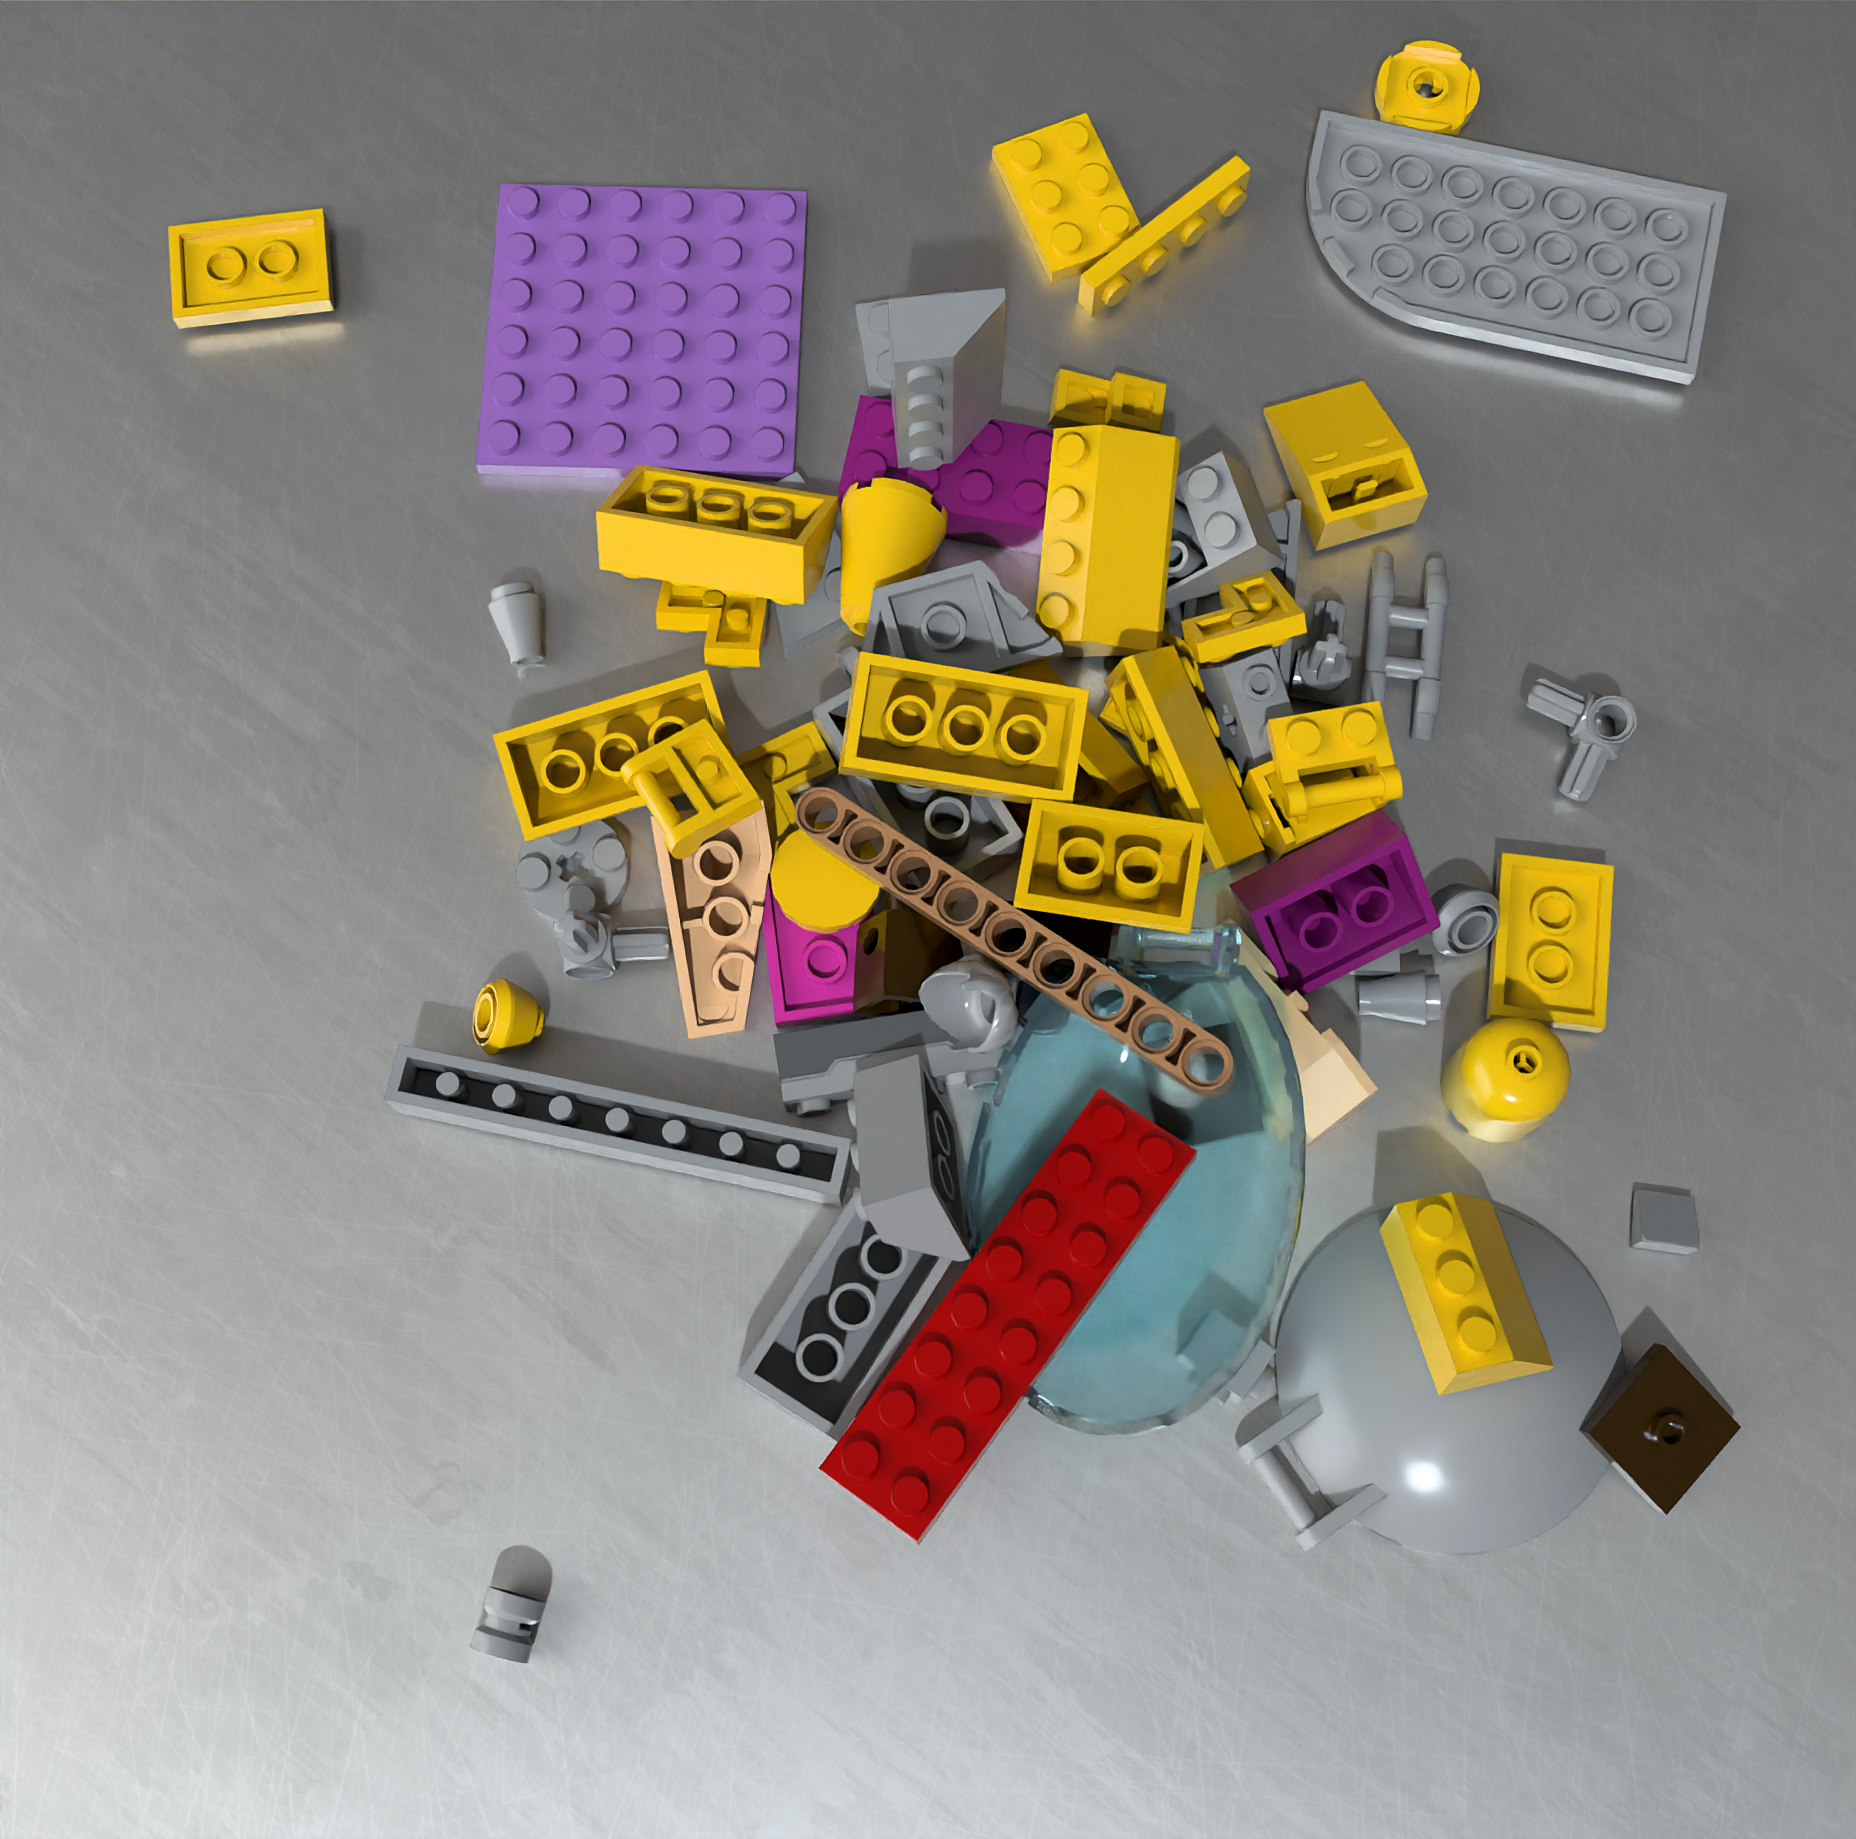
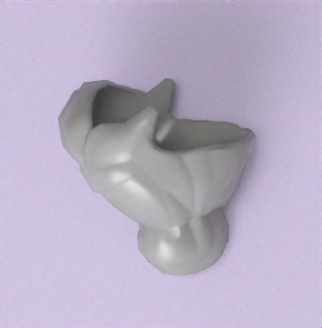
M979 952L967 954L959 960L936 970L921 985L919 998L930 1020L936 1023L940 1029L947 1031L950 1036L959 1040L950 1048L952 1053H990L1006 1046L1014 1037L1018 1028L1017 1017L1019 1011L1015 1005L1011 984L1002 974L999 965Z

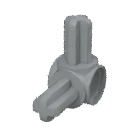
M1337 600L1317 601L1314 605L1309 642L1297 648L1295 652L1288 697L1343 706L1350 681L1352 657H1348V646L1341 644L1346 608L1345 605L1338 603Z
M1538 678L1527 695V707L1570 726L1568 735L1572 737L1571 742L1576 746V750L1559 785V791L1570 799L1587 802L1594 791L1607 760H1616L1625 740L1629 739L1636 730V711L1631 703L1623 697L1615 695L1602 696L1593 691H1589L1584 697L1549 680ZM1596 713H1605L1612 718L1616 728L1613 737L1604 736L1598 731L1594 721Z
M572 909L565 910L564 919L554 921L553 924L554 933L558 936V949L563 955V974L572 978L600 979L613 975V970L619 969L621 961L667 959L672 949L670 930L665 926L619 928L617 920H614L610 915L595 912L578 913Z

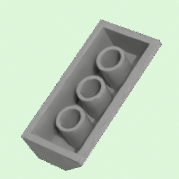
M1005 288L888 299L892 413L898 468L911 467L918 471H928L936 469L942 464L953 463L1001 409L1006 312Z

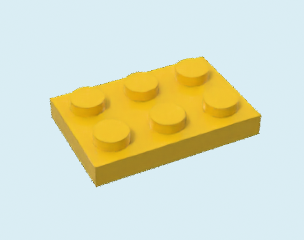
M1087 112L993 146V161L1051 284L1087 271L1142 228Z
M323 208L168 226L173 319L179 329L335 310L328 218Z
M1501 853L1497 859L1495 898L1500 905V921L1497 932L1492 938L1487 1020L1523 1017L1540 1022L1545 1027L1600 1033L1605 1029L1614 879L1613 865Z

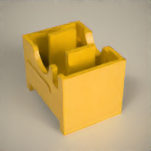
M1273 760L1249 770L1240 792L1246 809L1253 808L1261 820L1265 832V838L1261 839V843L1271 863L1380 808L1384 810L1388 801L1383 802L1380 797L1311 808L1307 809V814L1304 816L1288 818L1284 810ZM1369 764L1299 776V779L1304 787L1374 775V771Z

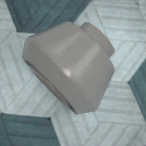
M1455 883L1439 889L1431 897L1441 926L1431 931L1430 936L1433 945L1442 954L1455 957L1476 953L1484 948L1496 934L1500 921V905L1490 892L1469 885Z

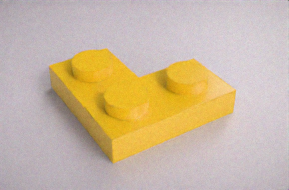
M1271 570L1218 584L1221 604L1225 609L1181 621L1184 640L1199 663L1227 661L1238 652L1259 646H1279L1286 643L1290 637L1307 633L1304 611Z
M662 580L656 608L657 630H677L685 633L707 631L704 644L705 665L726 666L729 668L760 667L770 599L750 595L729 596L722 593L721 590L698 586L678 587L670 581Z
M813 721L735 756L738 766L759 795V798L764 800L772 860L774 859L775 852L786 837L799 829L795 819V806L790 796L837 775V767Z

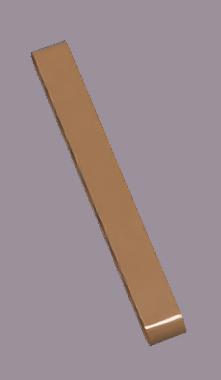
M815 787L806 791L799 798L795 806V819L798 827L818 847L1193 1093L1204 1098H1216L1226 1094L1233 1087L1237 1077V1066L1231 1052L1221 1040L838 792L827 787ZM828 808L838 809L837 818L830 827L823 830L815 829V820L823 810ZM874 837L884 839L883 849L877 857L870 860L860 859V850L867 840ZM919 867L930 868V879L923 888L918 890L906 889V879L914 869ZM965 897L978 899V908L970 919L965 921H955L952 919L953 907L959 900ZM1021 928L1026 931L1025 942L1018 950L1014 952L999 950V940L1006 930ZM1058 959L1074 961L1075 969L1072 977L1067 982L1062 984L1047 982L1046 972L1054 961ZM1107 990L1121 992L1124 995V1003L1116 1014L1101 1016L1095 1013L1094 1003L1102 992ZM1166 1022L1174 1027V1035L1171 1042L1160 1049H1152L1143 1044L1145 1029L1152 1023ZM1204 1054H1215L1224 1060L1222 1074L1211 1082H1202L1192 1075L1194 1062Z

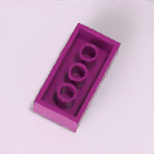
M860 395L838 489L840 519L843 497L851 485L858 482L857 489L870 487L873 478L901 480L923 488L932 494L931 504L940 513L944 506L948 512V528L944 538L1041 556L1053 430L991 419L953 463L942 464L940 467L928 471H918L911 467L898 468L892 400Z

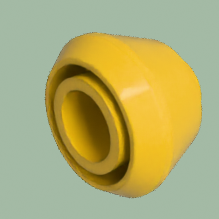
M498 978L484 986L476 1000L473 1013L475 1041L488 1055L493 1056L525 1048L530 1044L532 1038H537L541 1033L544 1021L543 1009L540 1005H537L533 994L507 979Z

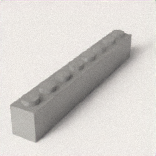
M403 1044L398 1046L384 1100L398 1113L840 1207L843 1204L852 1164L850 1152L852 1139Z

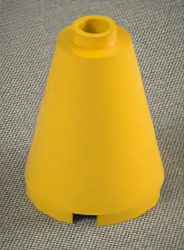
M873 478L870 487L857 489V482L849 487L841 504L840 616L852 632L862 637H865L873 590L923 576L944 539L948 528V512L944 506L940 513L931 504L932 494L906 481Z

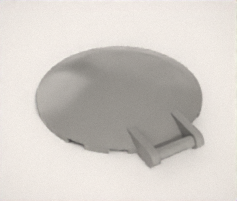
M1394 1206L1366 1216L1347 1227L1328 1242L1311 1260L1297 1280L1284 1314L1281 1316L1275 1342L1274 1364L1279 1400L1277 1405L1281 1418L1236 1449L1246 1465L1250 1462L1254 1464L1300 1531L1295 1536L1305 1551L1312 1549L1352 1520L1384 1538L1399 1543L1401 1546L1444 1555H1474L1496 1552L1520 1545L1542 1535L1562 1522L1591 1494L1609 1465V1461L1579 1431L1583 1424L1626 1376V1362L1621 1338L1613 1315L1602 1293L1582 1265L1558 1241L1526 1220L1493 1207L1554 1366L1551 1370L1439 1396L1379 1231ZM1282 1440L1285 1441L1331 1508L1320 1518L1271 1449Z

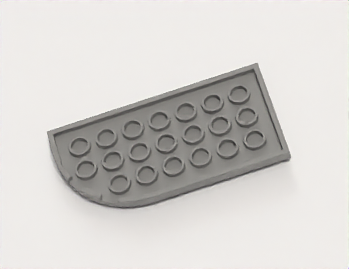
M1321 109L1306 178V204L1309 221L1320 250L1332 269L1349 288L1373 307L1410 325L1455 336L1690 385L1696 376L1728 193Z

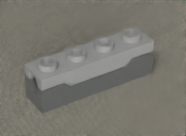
M924 1010L773 1035L780 1082H782L780 1084L786 1112L797 1111L800 1118L826 1115L832 1112L831 1105L847 1103L848 1099L854 1098L853 1073L915 1054H919L940 1095L945 1093L944 1086L966 1083L969 1090L987 1089L1001 1084L1000 1077L1010 1076L1011 1061L1008 1046L986 1054L972 1052L952 1053L950 1048L959 1040L950 1036L947 1031L940 1029L936 1023L930 1020Z

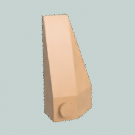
M763 798L760 799L763 809L703 841L700 848L694 854L683 859H676L671 855L664 844L665 833L654 816L650 815L688 1040L741 1031L745 1028L758 935L762 922L767 879L772 860V849ZM695 808L677 811L683 821L698 814Z
M1230 917L1221 923L1215 939L1242 1020L1247 1019L1265 1089L1270 1104L1275 1109L1272 1117L1284 1137L1290 1142L1297 1139L1305 1150L1359 1112L1378 1091V1088L1331 1028L1321 1034L1317 1031L1307 1011L1309 1009L1308 1003L1298 991L1292 992L1289 989L1282 991L1275 984L1278 981V975L1271 961Z

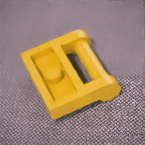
M1380 701L1268 720L1266 725L1267 736L1284 810L1288 818L1304 816L1307 814V809L1376 797H1380L1383 802L1402 798V779L1400 771L1394 762ZM1372 764L1374 775L1304 787L1299 779V776Z
M706 717L630 758L620 769V776L627 787L639 793L665 833L664 844L676 859L691 856L700 848L703 841L763 809L759 795ZM668 768L698 812V814L683 821L656 779L659 773Z

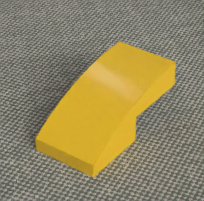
M1060 368L1054 379L1048 424L1062 428L1103 424L1159 434L1167 384L1116 372L1111 381Z

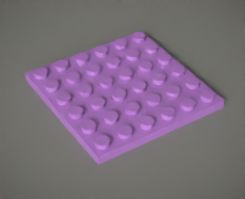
M500 183L476 453V467L479 474L626 478L636 465H649L740 481L778 482L795 472L808 214L807 191Z

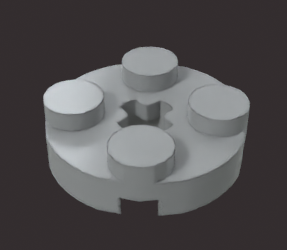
M601 820L537 840L524 842L517 859L516 879L530 906L540 916L553 923L554 921L563 920L565 910L569 909L576 910L578 913L595 912L608 915L618 906L628 888V856L615 831ZM575 857L582 858V866L587 871L583 879L573 876L569 882L563 881L564 871L561 868L562 863L566 860L572 861Z

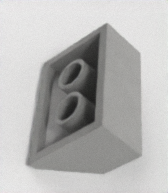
M919 1054L853 1073L854 1098L848 1099L847 1106L850 1120L857 1132V1141L850 1144V1152L856 1172L860 1176V1186L853 1188V1199L861 1221H870L883 1243L958 1262L971 1259L957 1126Z

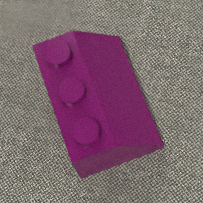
M1381 808L1229 884L1254 942L1271 961L1277 972L1278 986L1282 991L1285 989H1289L1292 992L1297 990L1301 996L1441 926L1406 834Z

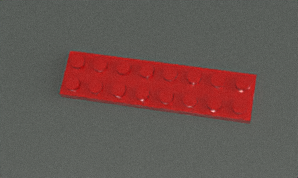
M1099 1088L820 1465V1472L917 1545H920L1196 1160L1197 1151L1102 1088Z

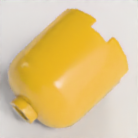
M1523 1017L1495 1019L1464 1039L1445 1061L1440 1080L1443 1104L1447 1110L1452 1111L1456 1120L1467 1128V1133L1472 1137L1492 1143L1517 1141L1537 1130L1565 1099L1572 1074L1568 1052L1558 1036L1540 1022ZM1517 1056V1064L1514 1065V1057ZM1526 1058L1531 1062V1066L1526 1063Z

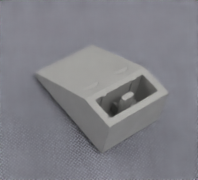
M1220 451L1177 476L1165 609L1184 604L1189 599L1196 597L1200 599L1219 593L1218 584L1264 572L1285 562L1250 469L1224 451ZM1197 534L1201 545V554L1192 549L1191 535Z

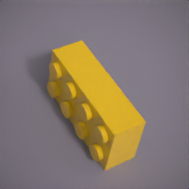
M860 651L854 664L838 774L1032 805L1033 798L1072 804L1089 690Z

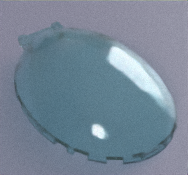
M1219 923L1216 928L1191 927L1190 935L1121 924L1115 959L1091 956L1206 1030L1229 1048L1237 1066V1077L1233 1087L1226 1094L1216 1098H1204L1193 1093L1041 993L1023 1016L1028 1022L1011 1052L1004 1049L997 1064V1068L1002 1069V1073L991 1102H983L970 1153L964 1191L970 1261L973 1260L1099 1088H1102L1197 1151L1196 1160L1026 1396L1029 1400L1027 1402L1029 1406L1053 1422L1079 1432L1102 1436H1134L1168 1427L1203 1407L1236 1375L1256 1347L1269 1324L1284 1289L1300 1228L1305 1189L1306 1127L1303 1094L1290 1040L1270 997L1245 965H1238L1241 934L1237 923ZM1145 948L1211 952L1210 965L1143 961ZM1074 969L1058 983H1049L1062 984L1067 982L1072 977ZM1117 990L1102 992L1094 1003L1095 1013L1101 1016L1116 1014L1122 1008L1124 995ZM1166 1022L1150 1024L1143 1034V1044L1152 1049H1160L1167 1046L1174 1035V1027ZM1204 1054L1194 1062L1192 1075L1202 1082H1211L1222 1074L1224 1060L1215 1054Z

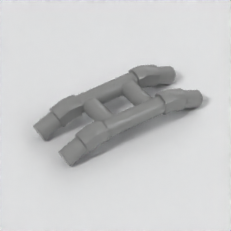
M1380 551L1372 557L1370 612L1364 676L1362 678L1359 704L1380 701L1381 707H1383L1387 677L1418 680L1411 739L1432 741L1441 693L1440 677L1446 609L1449 597L1447 563L1441 558H1432L1427 561L1423 608L1392 604L1395 589L1394 557L1389 552ZM1390 626L1423 630L1420 658L1387 655Z

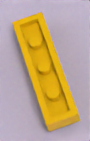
M1236 155L1081 274L1078 295L1079 304L1091 316L1106 304L1109 307L1116 305L1126 296L1131 285L1145 274L1150 277L1159 272L1169 260L1170 255L1182 245L1189 247L1195 244L1205 234L1208 226L1221 215L1229 217L1234 214L1247 198L1246 189L1251 168Z

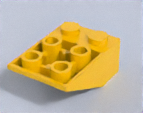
M1364 380L1264 408V416L1295 498L1302 500L1301 514L1315 551L1417 521L1428 497V492L1409 445Z

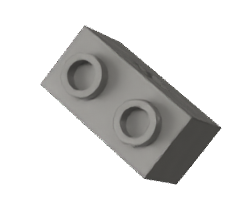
M1273 649L1245 651L1227 661L1216 662L1198 669L1211 711L1218 724L1226 756L1233 760L1239 773H1248L1249 770L1272 761L1273 758L1266 731L1267 722L1269 719L1294 715Z

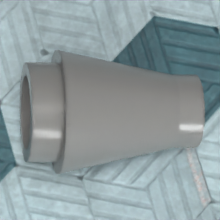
M513 582L492 589L490 592L492 602L488 604V609L509 652L511 664L513 666H524L543 660L541 648V595L534 592L533 584L530 582Z
M1425 969L1374 981H1359V1015H1373L1426 1025V1020H1440L1441 994L1439 974L1425 975Z

